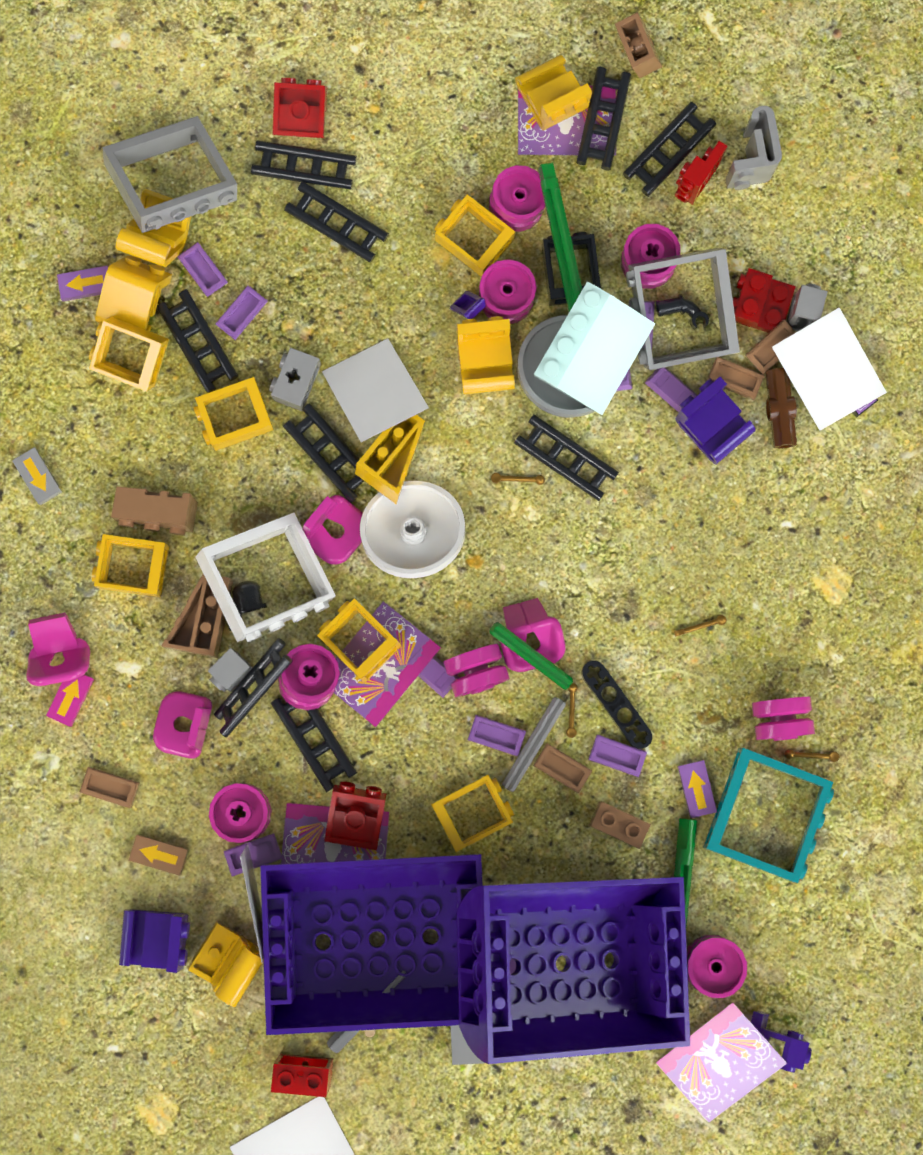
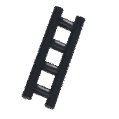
M597 67L576 163L586 165L587 158L602 160L601 168L609 171L612 167L631 74L622 72L620 80L605 77L606 68ZM603 87L618 90L615 103L600 100ZM598 110L613 113L610 127L595 124ZM593 134L607 137L605 150L590 147Z
M690 102L623 172L626 179L630 180L636 175L646 184L642 192L647 197L654 192L716 126V122L713 119L709 118L703 123L693 114L698 109L693 102ZM685 121L697 131L688 141L676 132ZM668 139L680 148L671 159L660 150ZM651 157L663 166L654 177L643 168Z
M256 141L255 150L262 151L263 153L261 165L252 164L251 175L352 189L353 180L345 179L347 166H356V155ZM273 153L288 155L285 169L270 167ZM298 157L313 159L310 173L295 171ZM323 161L338 163L335 177L320 175Z
M302 181L298 190L304 195L296 206L288 202L284 211L371 263L376 254L369 250L377 238L385 242L389 233ZM312 200L325 206L318 219L305 212ZM334 212L347 219L339 232L326 225ZM355 225L368 232L361 245L348 238Z
M185 289L179 293L182 300L180 303L168 308L166 303L162 302L157 305V310L205 391L210 393L216 390L213 384L215 380L226 375L229 381H232L238 377V374L189 291ZM188 310L195 323L181 330L174 317ZM201 332L207 345L194 352L187 339ZM213 353L221 366L207 373L200 360Z
M309 403L302 409L307 416L295 426L289 420L283 425V428L346 499L352 503L358 498L354 490L364 480L355 475L346 483L336 471L347 462L356 469V463L360 459ZM315 424L324 435L312 445L302 433ZM332 443L341 454L329 464L319 452Z
M533 414L528 422L534 426L533 430L526 439L519 435L514 444L597 501H600L605 493L599 490V487L606 477L614 481L619 472ZM542 433L556 441L548 453L535 446ZM564 447L577 455L569 468L556 460ZM585 462L598 470L590 483L577 475Z
M277 638L215 711L214 716L217 719L222 720L224 718L225 725L220 729V733L224 737H228L292 663V659L288 655L281 657L280 651L286 645L282 639ZM272 662L274 667L265 676L264 670ZM256 681L258 686L249 695L248 689ZM240 699L242 705L233 713L232 707Z
M280 698L271 702L272 707L326 793L334 788L331 780L343 772L346 773L348 778L358 773L318 709L306 710L311 718L297 727L289 714L297 708L288 702L283 704ZM317 727L325 741L311 749L303 735ZM331 749L339 763L325 771L317 758Z

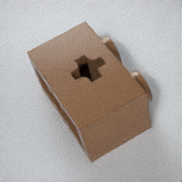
M638 12L615 23L631 67L639 78L662 68L647 27Z
M599 801L588 826L640 849L651 824Z

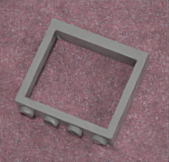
M198 116L102 147L104 165L142 233L153 229L157 230L167 224L180 222L187 217L203 214L210 209L228 205V203L237 200V182ZM198 142L221 183L145 209L122 167Z
M718 247L628 265L629 272H626V281L628 287H632L633 298H630V307L646 317L640 272L710 259L722 344L652 357L650 337L648 336L638 353L639 362L644 365V368L653 370L740 352L726 249Z

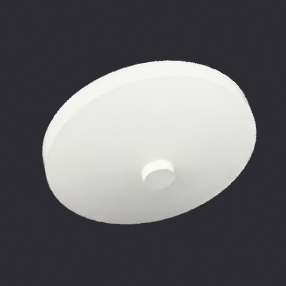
M405 481L397 504L380 492L370 500L361 517L360 536L365 553L378 568L388 574L401 578H421L441 571L456 558L465 538V520L462 509L456 499L442 487L425 481Z

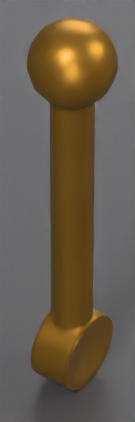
M499 473L491 475V481L495 484L500 481L536 482V484L542 485L545 482V478L542 475L536 477L501 476Z
M719 615L717 619L674 631L676 637L712 625H724L727 619L724 615Z
M572 683L568 688L570 692L569 728L566 730V735L569 738H574L577 734L574 728L575 692L578 690V686L575 683Z
M787 749L784 753L787 759H793L794 757L817 758L837 762L840 758L837 752H830L829 754L805 753Z

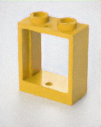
M467 194L463 200L458 199L453 204L450 210L452 213L447 219L442 218L437 223L434 229L436 231L435 241L482 277L486 269L494 264L514 241L515 231ZM467 212L471 213L499 235L478 261L447 238Z
M112 316L103 320V322L101 321L96 330V336H98L96 346L92 347L89 354V360H91L89 369L146 392L155 387L169 339ZM114 330L150 343L141 374L106 361Z
M254 377L195 398L198 405L193 407L199 422L203 420L206 430L202 431L207 446L212 445L215 451L274 430ZM248 390L259 422L217 437L206 405Z
M102 534V540H99L96 546V556H99L97 566H94L92 570V582H94V586L98 589L161 598L169 546L163 542ZM113 545L153 551L147 588L107 582Z
M354 598L351 602L346 601L338 609L339 614L332 621L329 619L319 628L320 633L317 636L365 684L402 646ZM357 613L385 639L359 667L331 641Z
M486 775L431 804L455 852L513 823L511 817L515 814L508 801L502 802L498 794L502 792V789L496 777L490 779L489 775ZM485 784L503 820L462 841L444 805Z

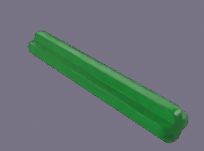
M495 622L490 628L489 633L564 690H567L573 683V678L499 622Z

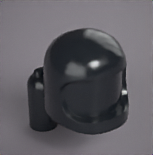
M254 581L240 582L232 591L233 602L241 618L242 613L267 608V604L263 603L261 588Z

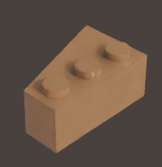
M116 486L111 518L118 522V526L133 528L134 524L144 525V530L159 532L160 528L170 529L169 533L185 536V532L193 533L198 502L190 493L176 496L169 495L170 492L168 491L156 493L149 492L146 489Z
M204 574L198 581L187 600L185 608L176 619L174 627L161 646L170 650L218 658L226 619ZM221 576L231 596L233 581L228 577Z

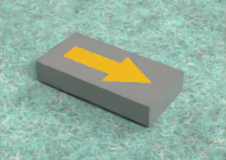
M35 447L12 460L39 505L62 493V490Z

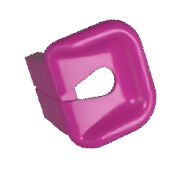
M340 495L327 496L303 525V531L314 553L329 564L336 565L345 562L362 543L360 522L363 512ZM326 519L339 523L344 527V534L341 538L337 539L330 536L322 525Z
M538 598L503 607L506 628L524 642H526L527 633L534 632L540 641V646L535 650L553 664L564 656L566 646L561 624L555 617L547 615ZM500 642L504 662L510 670L526 672L536 669Z
M65 612L29 620L28 626L34 646L28 656L26 673L27 681L30 684L46 686L70 681L81 677L87 672L90 664L89 645L85 640L77 638L76 632ZM57 652H62L65 659L64 662L58 666H51L50 663Z
M175 691L166 695L161 701L153 731V740L156 747L167 754L189 759L197 758L202 751L212 711L211 700L204 696L182 691ZM180 716L192 720L190 732L177 731L174 727L175 720Z

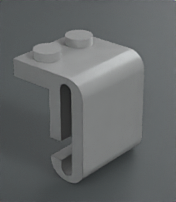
M759 106L752 112L743 133V138L750 137L745 148L747 159L733 161L725 179L727 189L743 190L750 187V185L768 182L781 161L782 151L775 115L770 107Z

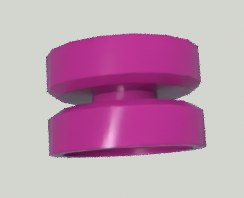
M515 165L504 169L497 176L489 197V211L515 232L531 229L539 222L544 211L545 202L539 173L528 166Z
M645 224L637 227L628 236L621 255V268L625 277L626 272H629L628 265L680 255V244L676 235L667 227L659 224ZM677 265L640 272L642 288L654 289L664 285L672 277Z
M508 259L497 261L486 269L481 277L479 296L485 299L486 307L482 310L488 318L501 316L503 319H509L510 324H514L526 318L533 308L536 282L528 267L518 261Z
M314 644L299 645L287 654L292 659V663L278 678L279 691L285 701L295 708L303 710L318 709L326 704L334 694L340 674L338 662L333 654L322 646Z
M498 644L481 647L443 662L447 675L457 676L465 674L464 677L454 680L451 684L455 698L468 694L474 695L510 680L506 666L488 667V665L498 662L502 658Z
M809 696L752 703V711L755 718H770L771 722L759 723L754 727L756 740L773 739V741L798 739V736L815 734L813 720L810 718L796 719V715L812 711L811 697Z
M235 783L225 786L215 794L210 803L209 819L212 828L219 837L228 842L243 843L258 838L266 831L271 821L272 809L268 797L261 789L250 784ZM239 808H243L242 811H246L245 817H238L237 810Z
M704 935L695 939L687 947L688 982L700 993L711 998H725L733 995L742 987L747 976V961L743 951L734 942L719 935ZM714 962H718L719 967H716V971L713 972L711 966Z

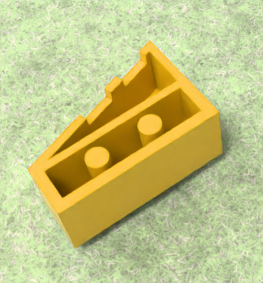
M417 414L383 431L356 463L355 474L395 504L398 502L425 420Z

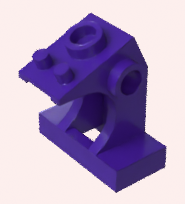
M753 1011L751 1023L768 1042H770L771 1037L785 1041L781 1057L787 1064L780 1069L795 1073L796 1068L803 1070L804 1064L809 1063L812 1049L809 1048L810 1043L804 1039V1034L788 1030L786 1035L768 1029L766 1026L769 1014Z

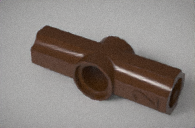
M784 368L768 370L765 372L768 393L766 414L768 421H771L773 448L785 449L795 447L797 445L794 419L796 418L797 409L795 397L791 394L790 378Z

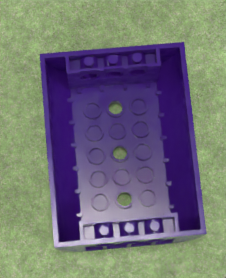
M481 854L260 865L266 1035L459 1025L457 910L469 891L477 886H483ZM434 929L437 931L439 938L434 944H428L423 940L425 930ZM375 931L381 932L385 937L384 944L379 947L373 946L369 941L370 934ZM326 934L330 937L331 945L329 948L320 949L317 947L316 938L318 935ZM398 975L404 976L395 988H390L389 993H382Z
M684 877L485 885L473 888L463 898L457 910L459 1028L471 1051L482 1062L497 1064L691 1046ZM611 953L614 962L608 968L605 965V956ZM562 955L565 958L566 964L564 969L559 971L556 967V960ZM513 958L516 962V969L510 974L509 961Z

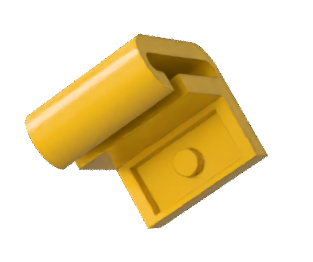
M562 55L515 77L519 92L543 131L589 107L592 95L591 88L588 83L580 86L572 70L566 71L564 67L566 60Z
M145 189L142 191L140 201L146 209L173 198ZM191 216L180 222H173L157 230L153 229L145 233L141 232L136 221L132 219L127 224L126 229L122 228L116 240V250L167 267L182 253L185 247Z
M127 255L112 263L105 274L95 321L100 323L112 316L150 331L152 326L148 324L149 318L155 315L161 289L170 284L172 274L166 272L162 266L155 264L147 265L142 263L140 258Z
M496 316L488 318V321L477 322L476 319L463 320L462 324H457V342L463 395L514 390L515 382L512 371L509 319Z
M216 921L187 968L188 971L211 983L213 991L216 992L215 995L220 1000L232 1007H236L263 962H261L259 947Z

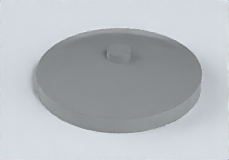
M563 315L547 319L529 332L519 351L517 374L526 396L537 407L555 416L574 418L593 413L594 410L534 376L536 369L568 316Z

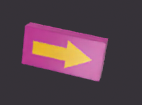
M82 675L77 679L62 682L46 716L72 727L94 679L87 675Z

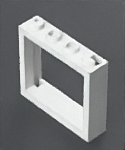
M295 513L202 548L196 555L197 562L237 642L244 639L247 642H251L261 637V632L267 629L270 632L277 631L285 626L284 622L291 619L293 623L307 617V612L315 610L316 613L330 607L328 603L336 597ZM285 533L317 598L246 628L214 561Z

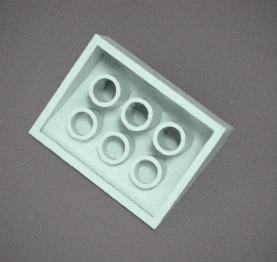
M587 281L536 369L534 376L603 415L655 323Z

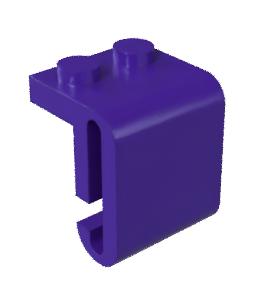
M721 377L715 381L710 378L699 388L701 393L693 398L690 395L679 405L682 409L675 418L680 428L715 465L756 431L750 420L746 423L739 415L742 411L723 391L727 383Z
M125 909L123 913L119 965H141V967L166 969V972L173 973L184 969L187 962L186 938H188L190 930L188 914Z

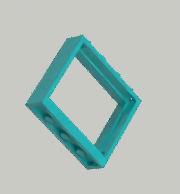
M738 748L703 848L788 881L798 883L799 879H803L807 872L808 865L805 862L808 853L812 854L815 849L817 839H814L816 830L817 828L821 829L825 821L826 815L823 814L826 803L829 804L833 798V782L751 750ZM750 760L820 786L791 872L720 845Z

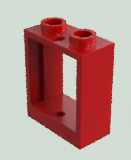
M279 1054L273 1064L271 1092L327 1097L331 1087L334 1059ZM307 1061L309 1065L303 1066L302 1063Z

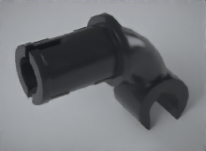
M679 294L676 298L656 301L658 317L674 313H681V315L687 313L691 317L690 326L693 330L697 328L696 318L703 321L704 328L709 323L708 315L702 312L694 302L684 298L682 294Z

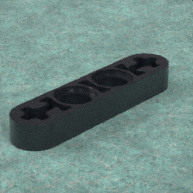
M598 661L587 662L581 671L584 682L628 743L637 749L648 747L652 742V733L604 665ZM591 666L593 669L598 667L600 669L598 676L601 681L606 677L609 682L602 684L596 690L594 685L598 684L594 677L590 679L587 677L589 673L588 667ZM605 687H612L616 691V698L611 702L605 701L602 698L601 692ZM621 708H627L631 711L632 718L628 723H622L617 718V713ZM636 720L640 724L635 726L638 732L646 733L644 744L634 742L633 739L636 737V734L632 729L628 733L625 730L626 727L633 725Z

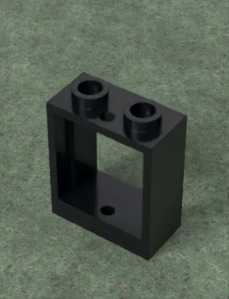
M587 232L574 233L571 236L573 249H587L591 284L601 289L594 234H587ZM551 235L547 239H543L542 243L549 306L565 305L567 301L564 288H555L550 253L555 252V247Z

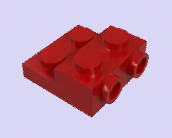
M281 78V83L274 82L273 135L324 138L327 86L322 85V80L306 79V84H296L295 78Z
M718 141L714 148L710 146L702 159L696 155L692 163L688 161L685 163L676 181L678 189L674 195L678 200L694 204L719 167L728 147L726 144Z
M748 268L745 274H740L736 288L740 289L738 298L733 297L736 323L769 333L780 322L786 320L796 286L772 279L773 275Z
M347 781L340 782V785L334 784L324 842L377 851L387 793H382V789L376 786H367L366 790L355 788L356 785Z

